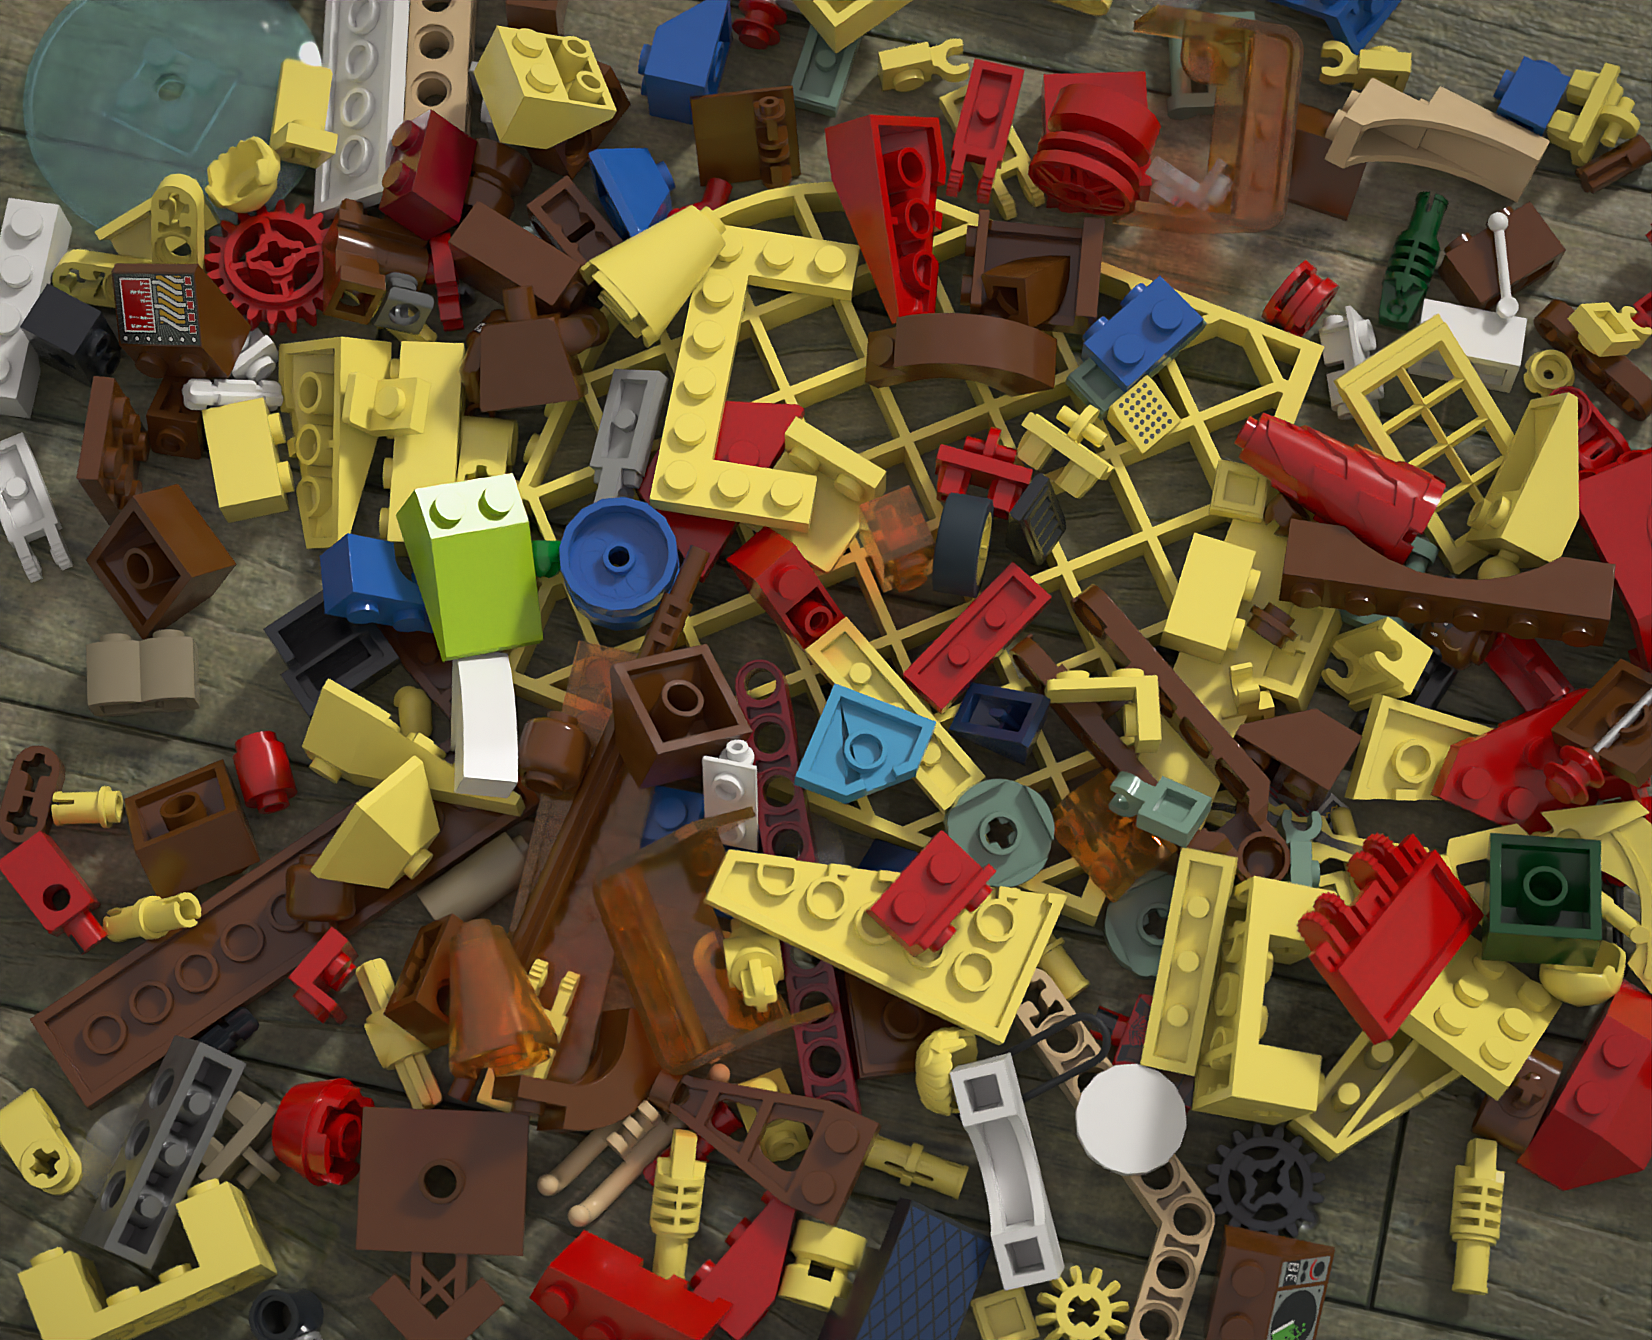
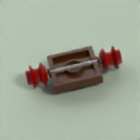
M1620 659L1551 729L1555 744L1562 747L1559 755L1563 763L1560 765L1548 762L1544 765L1543 771L1547 778L1545 786L1557 800L1565 804L1572 802L1584 805L1588 801V793L1585 787L1601 788L1604 785V776L1601 768L1638 788L1652 775L1651 673Z

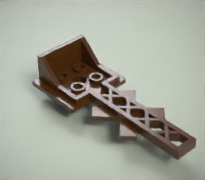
M363 1107L356 1250L412 1252L410 1289L395 1273L369 1297L406 1340H466L506 1303L483 1277L468 1289L469 1254L523 1256L530 1116L512 1112ZM438 1165L448 1167L456 1176V1189L450 1196L445 1198L434 1195L428 1187L429 1173ZM425 1252L456 1254L455 1267L439 1280L425 1265ZM425 1279L432 1288L423 1296ZM455 1279L453 1296L446 1286ZM439 1295L449 1308L436 1319L427 1309L426 1305Z

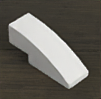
M492 652L453 660L451 751H455L454 793L508 798L518 783L517 720L508 653Z

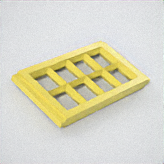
M1438 313L1347 371L1333 382L1374 452L1395 462L1404 461L1389 435L1420 414L1422 415L1438 443L1408 463L1421 469L1445 453L1462 481L1442 495L1424 533L1430 543L1438 547V556L1444 566L1449 569L1450 573L1459 575L1490 553L1466 542L1465 540L1469 532L1453 541L1437 512L1469 492L1475 504L1483 497L1477 486L1497 473L1514 437V433L1447 323L1443 322ZM1438 349L1455 378L1422 398L1406 369ZM1398 376L1414 404L1382 425L1365 396L1393 377ZM1461 388L1478 417L1446 437L1429 408ZM1485 427L1502 455L1470 476L1453 447Z

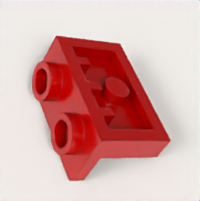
M940 830L866 910V913L913 957L928 948L935 954L957 931L951 924L955 917L964 908L971 914L993 891L987 882L997 871L989 863L981 867L943 830Z
M331 927L288 978L298 988L293 997L299 1002V1005L322 1024L331 1017L341 1025L346 1020L347 1015L327 993L331 988L339 992L350 981L358 968L353 962L359 955L350 941L335 928Z

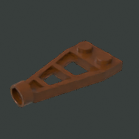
M665 1065L658 1074L648 1101L653 1107L668 1114H674L782 1203L833 1227H836L882 1127L878 1122L828 1100L692 1077L669 1065ZM687 1086L690 1093L689 1099L686 1103L678 1105ZM730 1100L753 1107L756 1110L757 1115L745 1141L737 1142L713 1126L711 1120L721 1101ZM784 1119L807 1124L812 1129L813 1137L798 1169L789 1172L780 1169L761 1150L760 1143L767 1127L775 1120Z

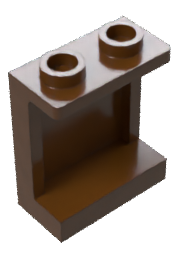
M979 209L978 226L967 225L965 256L975 257L973 275L963 274L960 305L970 306V314L1007 320L1011 315L1002 309L996 297L990 300L987 297L981 274L1012 260L1047 255L1070 256V277L1065 296L1058 310L1045 322L1033 328L1040 331L1085 334L1097 319L1105 219L1084 217L1082 228L993 221L989 219L990 210Z

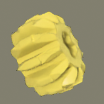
M1072 1266L1069 1270L1071 1287H1068L1061 1277L1049 1280L1051 1287L1060 1296L1059 1298L1042 1292L1037 1297V1302L1040 1305L1053 1309V1313H1043L1035 1317L1036 1326L1055 1325L1056 1329L1049 1333L1044 1340H1059L1061 1336L1066 1340H1112L1105 1333V1330L1116 1335H1125L1128 1326L1123 1322L1112 1319L1111 1315L1127 1312L1129 1310V1303L1119 1301L1110 1304L1108 1298L1116 1294L1121 1286L1117 1281H1113L1103 1291L1099 1289L1097 1285L1102 1278L1101 1269L1094 1268L1089 1276L1088 1284L1082 1283V1273L1079 1266ZM1074 1300L1080 1306L1088 1302L1091 1303L1096 1310L1090 1316L1091 1319L1096 1320L1095 1325L1090 1328L1084 1322L1078 1323L1076 1326L1073 1325L1068 1318L1074 1311L1068 1308L1069 1303Z

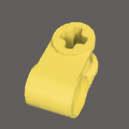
M463 417L460 430V458L457 482L512 473L518 447V422L516 419Z
M30 1088L0 1110V1146L12 1158L24 1179L30 1185L52 1195H65L73 1191L80 1184L83 1177V1163L61 1130L60 1123L42 1096L34 1088ZM54 1157L58 1160L54 1165L57 1174L51 1178L46 1175L50 1171L47 1162L50 1158Z

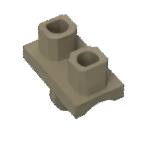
M238 1091L229 1100L223 1116L238 1128L239 1131L226 1146L222 1145L215 1137H212L198 1167L202 1171L198 1177L203 1182L218 1179L220 1184L227 1181L230 1183L249 1161L250 1164L236 1178L245 1188L249 1189L262 1173L275 1183L282 1174L271 1165L277 1158L273 1150L272 1139L259 1154L257 1151L272 1136V1128L277 1111L266 1101L261 1105L255 1099Z

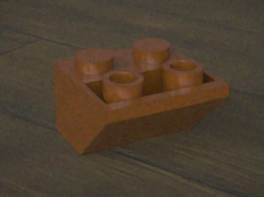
M1315 708L1241 724L1233 739L1269 778L1270 786L1278 791V799L1290 808L1304 812L1306 808L1310 811H1318L1361 741L1362 736Z

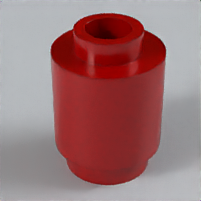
M273 731L256 732L238 739L235 742L237 753L233 755V761L246 807L258 808L260 814H271L287 808L290 805L289 799L293 798L298 791L285 744L278 741L277 735Z

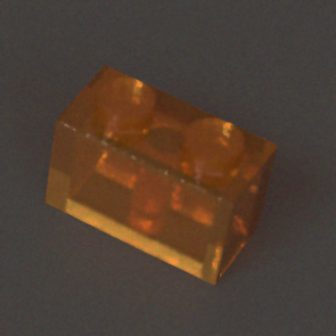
M910 485L859 505V537L883 592L897 588L898 592H906L924 584L927 581L926 575L932 573L935 542Z

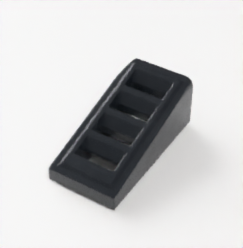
M1041 473L1035 475L1010 511L1005 539L1008 549L1033 565L1040 566L1066 530L1065 517L1050 479Z

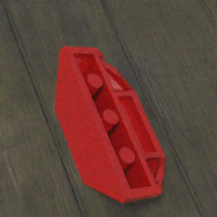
M1625 979L1622 980L1618 993L1607 1000L1546 1107L1527 1149L1522 1155H1519L1515 1162L1562 1192L1641 1172L1646 1168L1652 1157V995Z

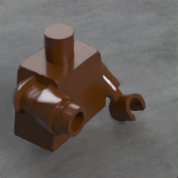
M533 285L503 289L502 295L506 319L491 321L482 326L481 332L472 338L459 371L463 389L468 400L464 416H475L476 408H481V412H488L489 418H495L497 410L574 401L588 394V386L577 354L606 342L610 331L609 322L604 313L595 307H585L568 317H565L562 312L537 315Z

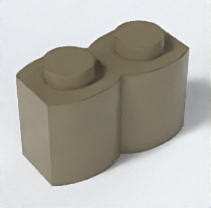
M174 629L159 630L152 634V638L141 641L132 640V637L127 634L112 633L101 636L99 642L86 645L88 707L94 716L109 717L135 715L145 712H181L200 708L198 646L193 637L185 636L183 631Z

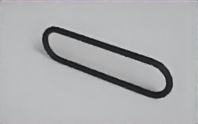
M1084 1012L1071 1015L996 1055L1011 1053V1056H1014L1079 1021H1090L1101 1031L1103 1038L1102 1048L1096 1056L1021 1095L1023 1104L1098 1065L1106 1058L1110 1050L1111 1036L1108 1027L1102 1019L1094 1014ZM953 1113L962 1122L960 1113Z

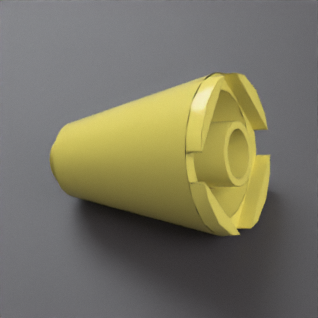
M690 205L592 258L579 271L588 285L595 280L604 289L600 292L598 299L634 338L638 339L642 336L644 346L649 348L654 342L658 341L725 247L726 243L721 234L727 229L719 217L707 206L699 211L695 206Z

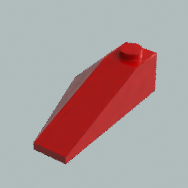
M869 114L824 128L832 182L891 323L896 324L897 317L935 313L939 262L932 254L934 232L942 230L943 214L936 211L937 187L945 185L946 163L939 117Z

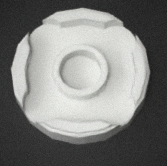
M1139 1064L1115 1065L1096 1075L1083 1090L1075 1113L1077 1137L1087 1156L1097 1164H1100L1104 1169L1111 1170V1172L1122 1176L1146 1175L1164 1166L1181 1146L1187 1126L1185 1104L1175 1085L1158 1070Z

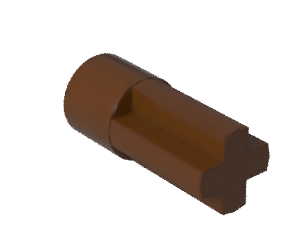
M1636 135L1634 138L1628 139L1577 168L1576 176L1581 180L1582 189L1586 193L1591 192L1594 194L1652 162L1651 147L1644 137Z

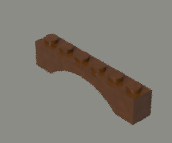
M1291 519L1279 601L1292 602L1294 605L1302 608H1316L1320 606L1341 609L1356 616L1376 614L1397 617L1412 624H1422L1425 622L1453 624L1457 629L1467 632L1487 630L1508 633L1517 639L1527 640L1536 637L1563 641L1565 644L1573 647H1587L1590 645L1602 647L1610 622L1616 564L1559 557L1537 569L1509 577L1483 580L1445 578L1419 572L1387 559L1362 543L1345 526Z

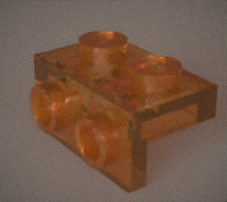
M1106 768L1069 793L1051 814L1055 826L1054 836L1057 841L1066 848L1090 876L1093 883L1102 890L1111 902L1115 903L1137 882L1168 861L1178 848L1172 842L1136 827L1137 815L1124 817L1109 809V803L1116 794L1110 790L1116 777Z

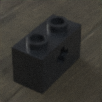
M47 283L20 328L43 363L92 388L93 376L110 377L116 370L121 358L119 341L101 311Z

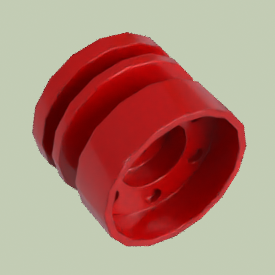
M1087 83L1069 84L1059 91L1048 118L1047 128L1050 132L1040 138L1037 153L1033 155L1029 165L1028 176L1033 184L1047 196L1068 207L1100 216H1120L1129 212L1134 199V190L1138 189L1142 177L1139 168L1148 164L1158 139L1161 125L1149 109L1123 93L1104 86Z

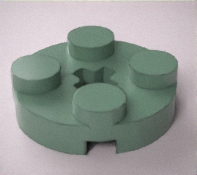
M989 779L973 784L955 799L952 807L944 817L945 833L981 867L989 863L997 871L987 882L989 886L1014 887L1033 878L1044 867L1048 859L1046 857L1051 850V841H1054L1055 826L1048 805L1036 791L1016 781ZM994 818L1000 824L1009 822L1012 825L1013 831L1006 836L1009 845L1002 849L997 842L988 843L985 834L990 831L988 823Z
M1148 871L1129 878L1119 886L1106 909L1103 930L1107 947L1116 962L1137 979H1157L1164 939L1159 940L1155 934L1148 936L1144 931V927L1149 923L1147 915L1156 912L1160 919L1167 918L1169 915L1176 876L1168 875V872Z

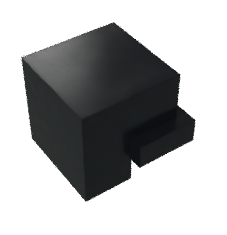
M323 590L263 629L288 670L280 675L310 719H312L321 690L328 679L355 694H359L402 663L376 623L356 624L349 622L346 617L325 614Z

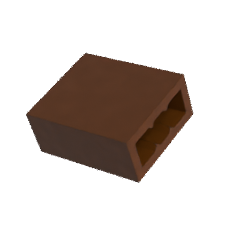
M480 201L475 203L448 241L459 279L504 306L503 289L533 285L537 315L562 312L565 317H568L582 308L590 307V304H588L589 297L586 282L579 271L582 267L581 263Z

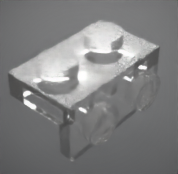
M1159 156L1155 157L1145 172L1156 180L1150 190L1179 209L1187 201L1204 213L1210 204L1218 209L1235 184L1229 178L1233 169L1220 158L1217 159L1201 184Z

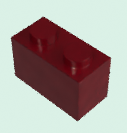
M430 109L413 120L404 121L394 132L391 143L395 150L390 166L382 179L384 189L379 206L380 211L425 241L460 222L477 145L476 140Z

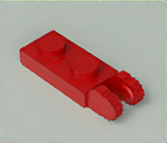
M975 58L952 146L951 158H953L947 183L946 196L958 197L959 192L962 190L965 177L964 169L967 161L985 166L982 178L978 182L976 195L978 196L977 203L989 204L997 168L1001 169L1025 69Z

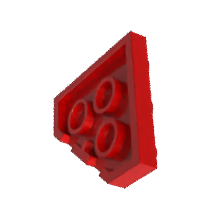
M1579 688L1563 695V699L1541 709L1534 708L1498 724L1496 729L1475 738L1468 737L1452 744L1430 795L1500 827L1517 823L1529 835L1537 831L1547 832L1552 829V826L1541 812L1596 805L1599 799L1597 790L1589 786L1585 787L1588 793V801L1584 805L1560 802L1546 788L1545 780L1547 778L1543 771L1544 765L1548 762L1560 765L1563 763L1559 755L1562 747L1555 744L1551 729L1590 689Z

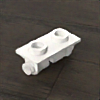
M1346 306L1347 320L1343 321V316L1341 315L1328 316L1322 320L1323 327L1319 329L1321 345L1325 346L1323 349L1325 365L1330 367L1344 363L1345 370L1326 374L1331 409L1337 411L1339 419H1352L1354 417L1339 395L1338 388L1333 381L1369 358L1370 350L1376 349L1375 334L1370 320H1364L1351 306ZM1383 385L1365 396L1378 417H1380L1378 399L1384 398Z
M732 740L727 744L719 758L704 756L702 759L706 841L758 851L757 766L752 765L754 762V752L745 741Z

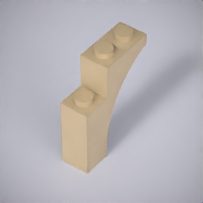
M1371 78L1361 93L1352 90L1342 110L1339 109L1334 116L1325 135V138L1333 141L1325 160L1341 168L1377 161L1424 166L1462 177L1518 202L1550 140L1441 86L1430 102L1422 98L1418 101Z

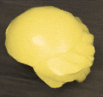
M253 136L245 141L240 140L237 147L231 146L227 153H221L218 160H213L207 168L209 185L205 187L209 199L216 207L221 209L227 208L237 213H247L260 209L272 198L277 189V179L281 169L280 156L272 147H269L267 143L258 137Z

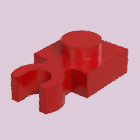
M450 233L438 234L430 239L432 253L428 254L429 262L426 274L427 285L436 284L440 321L443 323L444 332L464 329L459 276L448 243L451 238Z

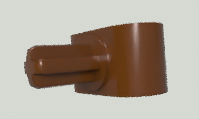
M1533 1048L1514 1080L1498 1101L1485 1093L1470 1131L1488 1140L1497 1141L1498 1145L1522 1155L1537 1129L1558 1081L1564 1062Z

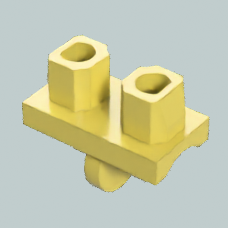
M1605 62L1600 74L1575 70L1568 84L1567 100L1570 103L1583 106V109L1579 116L1557 110L1548 124L1547 134L1550 143L1569 150L1573 165L1581 167L1590 162L1600 141L1607 147H1614L1618 138L1632 139L1638 133L1641 125L1640 121L1631 113L1635 102L1631 98L1622 97L1624 93L1623 88L1616 81L1621 72L1620 66Z
M1066 405L1062 407L1056 419L1071 428L1068 434L1041 415H1035L1032 412H1029L1021 424L1027 431L1018 445L1016 457L1037 471H1040L1055 449L1061 452L1070 461L1055 483L1077 499L1082 498L1098 479L1107 480L1115 469L1114 466L1080 443L1085 438L1100 448L1108 437L1106 433L1093 425L1100 411L1092 405L1085 408L1080 415Z

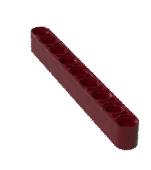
M755 659L746 663L739 670L736 676L735 689L738 704L753 731L746 743L754 752V762L752 765L757 766L758 823L763 852L766 855L778 856L776 852L778 837L786 831H797L804 841V849L795 860L819 864L807 789L794 785L795 775L802 760L789 684L785 674L774 663ZM759 672L772 673L776 680L774 693L764 700L753 699L748 691V684L751 678ZM770 724L781 726L785 733L783 747L772 754L763 753L757 743L759 732ZM779 777L790 779L794 786L792 801L783 807H773L767 799L769 784ZM779 939L805 1097L828 1101L839 1100L845 1103L849 1110L862 1115L838 968L823 960H820V963L811 969L800 967L794 957L795 947ZM815 991L825 993L832 1004L830 1016L821 1023L810 1021L803 1011L805 998ZM823 1045L835 1048L841 1057L840 1069L832 1077L820 1075L812 1064L815 1051Z

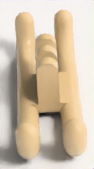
M691 1033L680 1036L677 1045L671 1051L667 1065L683 1071L698 1052V1038ZM715 1064L710 1068L705 1079L728 1083L730 1071L724 1064ZM689 1096L680 1105L686 1103ZM648 1098L637 1107L636 1111L612 1125L594 1129L550 1173L544 1174L538 1179L537 1189L544 1196L556 1195L567 1187L609 1145L624 1161L579 1205L573 1206L568 1212V1220L574 1227L587 1226L600 1216L643 1173L644 1168L669 1147L672 1142L673 1129H686L688 1126L672 1113L662 1121L660 1114L648 1103Z

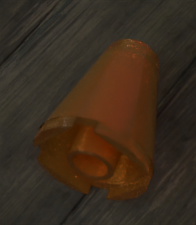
M489 919L472 920L460 925L458 928L459 933L450 939L449 1066L451 1073L456 1078L478 1079L476 1069L493 1068L494 1077L526 1070L551 1058L549 1048L555 1051L560 1049L558 1035L504 928L498 925H491Z

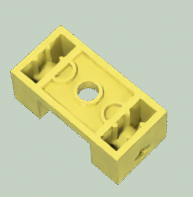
M1253 876L1233 886L1198 1073L1195 1076L1193 1111L1276 1125L1316 1112L1317 1105L1320 1104L1325 1091V1077L1320 1072L1322 1056L1259 1044V1039L1262 1038L1267 1027L1268 1011L1262 1005L1264 985L1271 977L1273 962L1290 965L1309 956L1311 951L1304 943L1305 939L1300 937L1301 934L1297 932V924L1307 911H1314L1312 906L1315 904L1314 901L1323 892L1326 894L1329 890ZM1329 891V893L1337 895V892Z
M218 1179L202 1182L187 1190L188 1199L175 1205L200 1267L192 1269L191 1264L187 1263L172 1268L159 1276L161 1284L143 1292H140L139 1287L135 1286L107 1298L94 1262L72 1251L64 1253L61 1247L45 1251L30 1259L32 1268L18 1273V1277L42 1339L131 1340L278 1275L246 1194L228 1181L220 1184Z

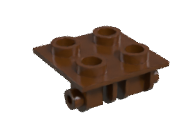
M793 85L690 97L700 187L707 186L710 178H718L728 183L761 180L762 184L768 190L786 187L792 182V176L801 175Z

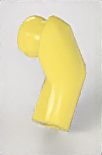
M414 686L400 688L394 696V705L398 707L399 733L407 737L409 732L415 734L420 732L429 738L433 725L431 701L428 695L422 689H417Z

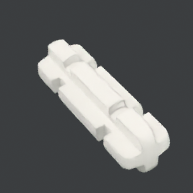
M192 378L187 384L183 385L182 389L184 405L191 410L207 409V405L210 408L262 397L270 411L277 410V407L283 403L281 385L276 381L259 380L257 385L253 380L215 379L214 384H212L209 379Z

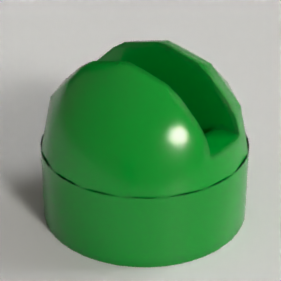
M531 541L535 575L539 578L543 576L552 578L558 575L561 571L559 553L561 541Z

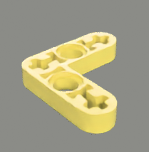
M171 174L166 176L158 185L151 200L152 260L82 249L71 250L63 255L52 274L53 286L86 304L115 308L112 270L115 263L199 264L205 271L204 195L198 182L184 174ZM171 193L179 194L180 202L186 204L180 213L179 220H173L176 215V201L170 197ZM170 236L182 238L190 246L191 254L187 256L174 254L166 246L165 238ZM71 269L79 270L80 278L86 279L84 283L78 282L76 274L70 272ZM101 272L105 273L104 279L99 277Z

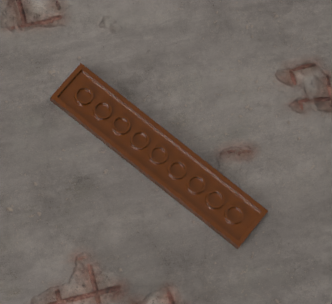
M449 738L438 747L447 754L444 760L453 764L455 761V751H451V738ZM519 774L518 783L513 791L522 797L526 807L520 817L432 800L440 832L427 849L433 854L432 859L415 878L410 879L405 874L389 889L356 884V912L353 917L347 920L337 921V931L345 938L350 937L479 850L501 833L543 807L542 802L534 791L523 786L521 783L522 777ZM367 794L200 905L201 917L200 919H194L198 922L195 926L169 930L161 938L148 939L30 1018L35 1029L89 1110L92 1111L163 1062L175 1035L197 1040L215 1024L224 1022V1018L238 1007H246L288 979L290 974L327 932H305L304 921L293 920L287 915L286 870L289 866L299 863V855L322 853L355 804Z

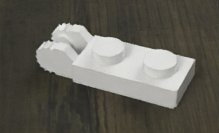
M21 432L0 441V521L10 545L16 548L28 579L33 583L43 578L41 565L34 555L29 542L47 536L51 546L52 557L61 570L72 567L73 563L59 531L63 528L29 442L24 433Z

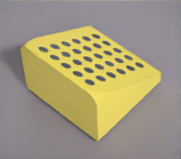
M1148 375L1144 376L1109 407L1107 420L1141 456L1147 453L1181 423L1179 416L1156 383Z

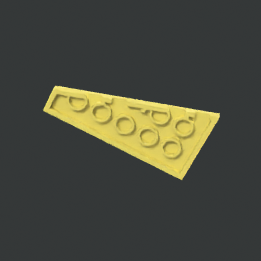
M728 850L725 853L703 903L996 1045L1003 1044L1068 896L1054 893L1025 892L1017 888L1002 886L998 888L991 887L993 891L975 911L970 914L964 908L955 917L951 924L957 931L938 952L934 954L928 948L913 957L866 913V910L900 874L899 872L884 870L877 872L833 863L826 865L796 861L795 858L737 850Z

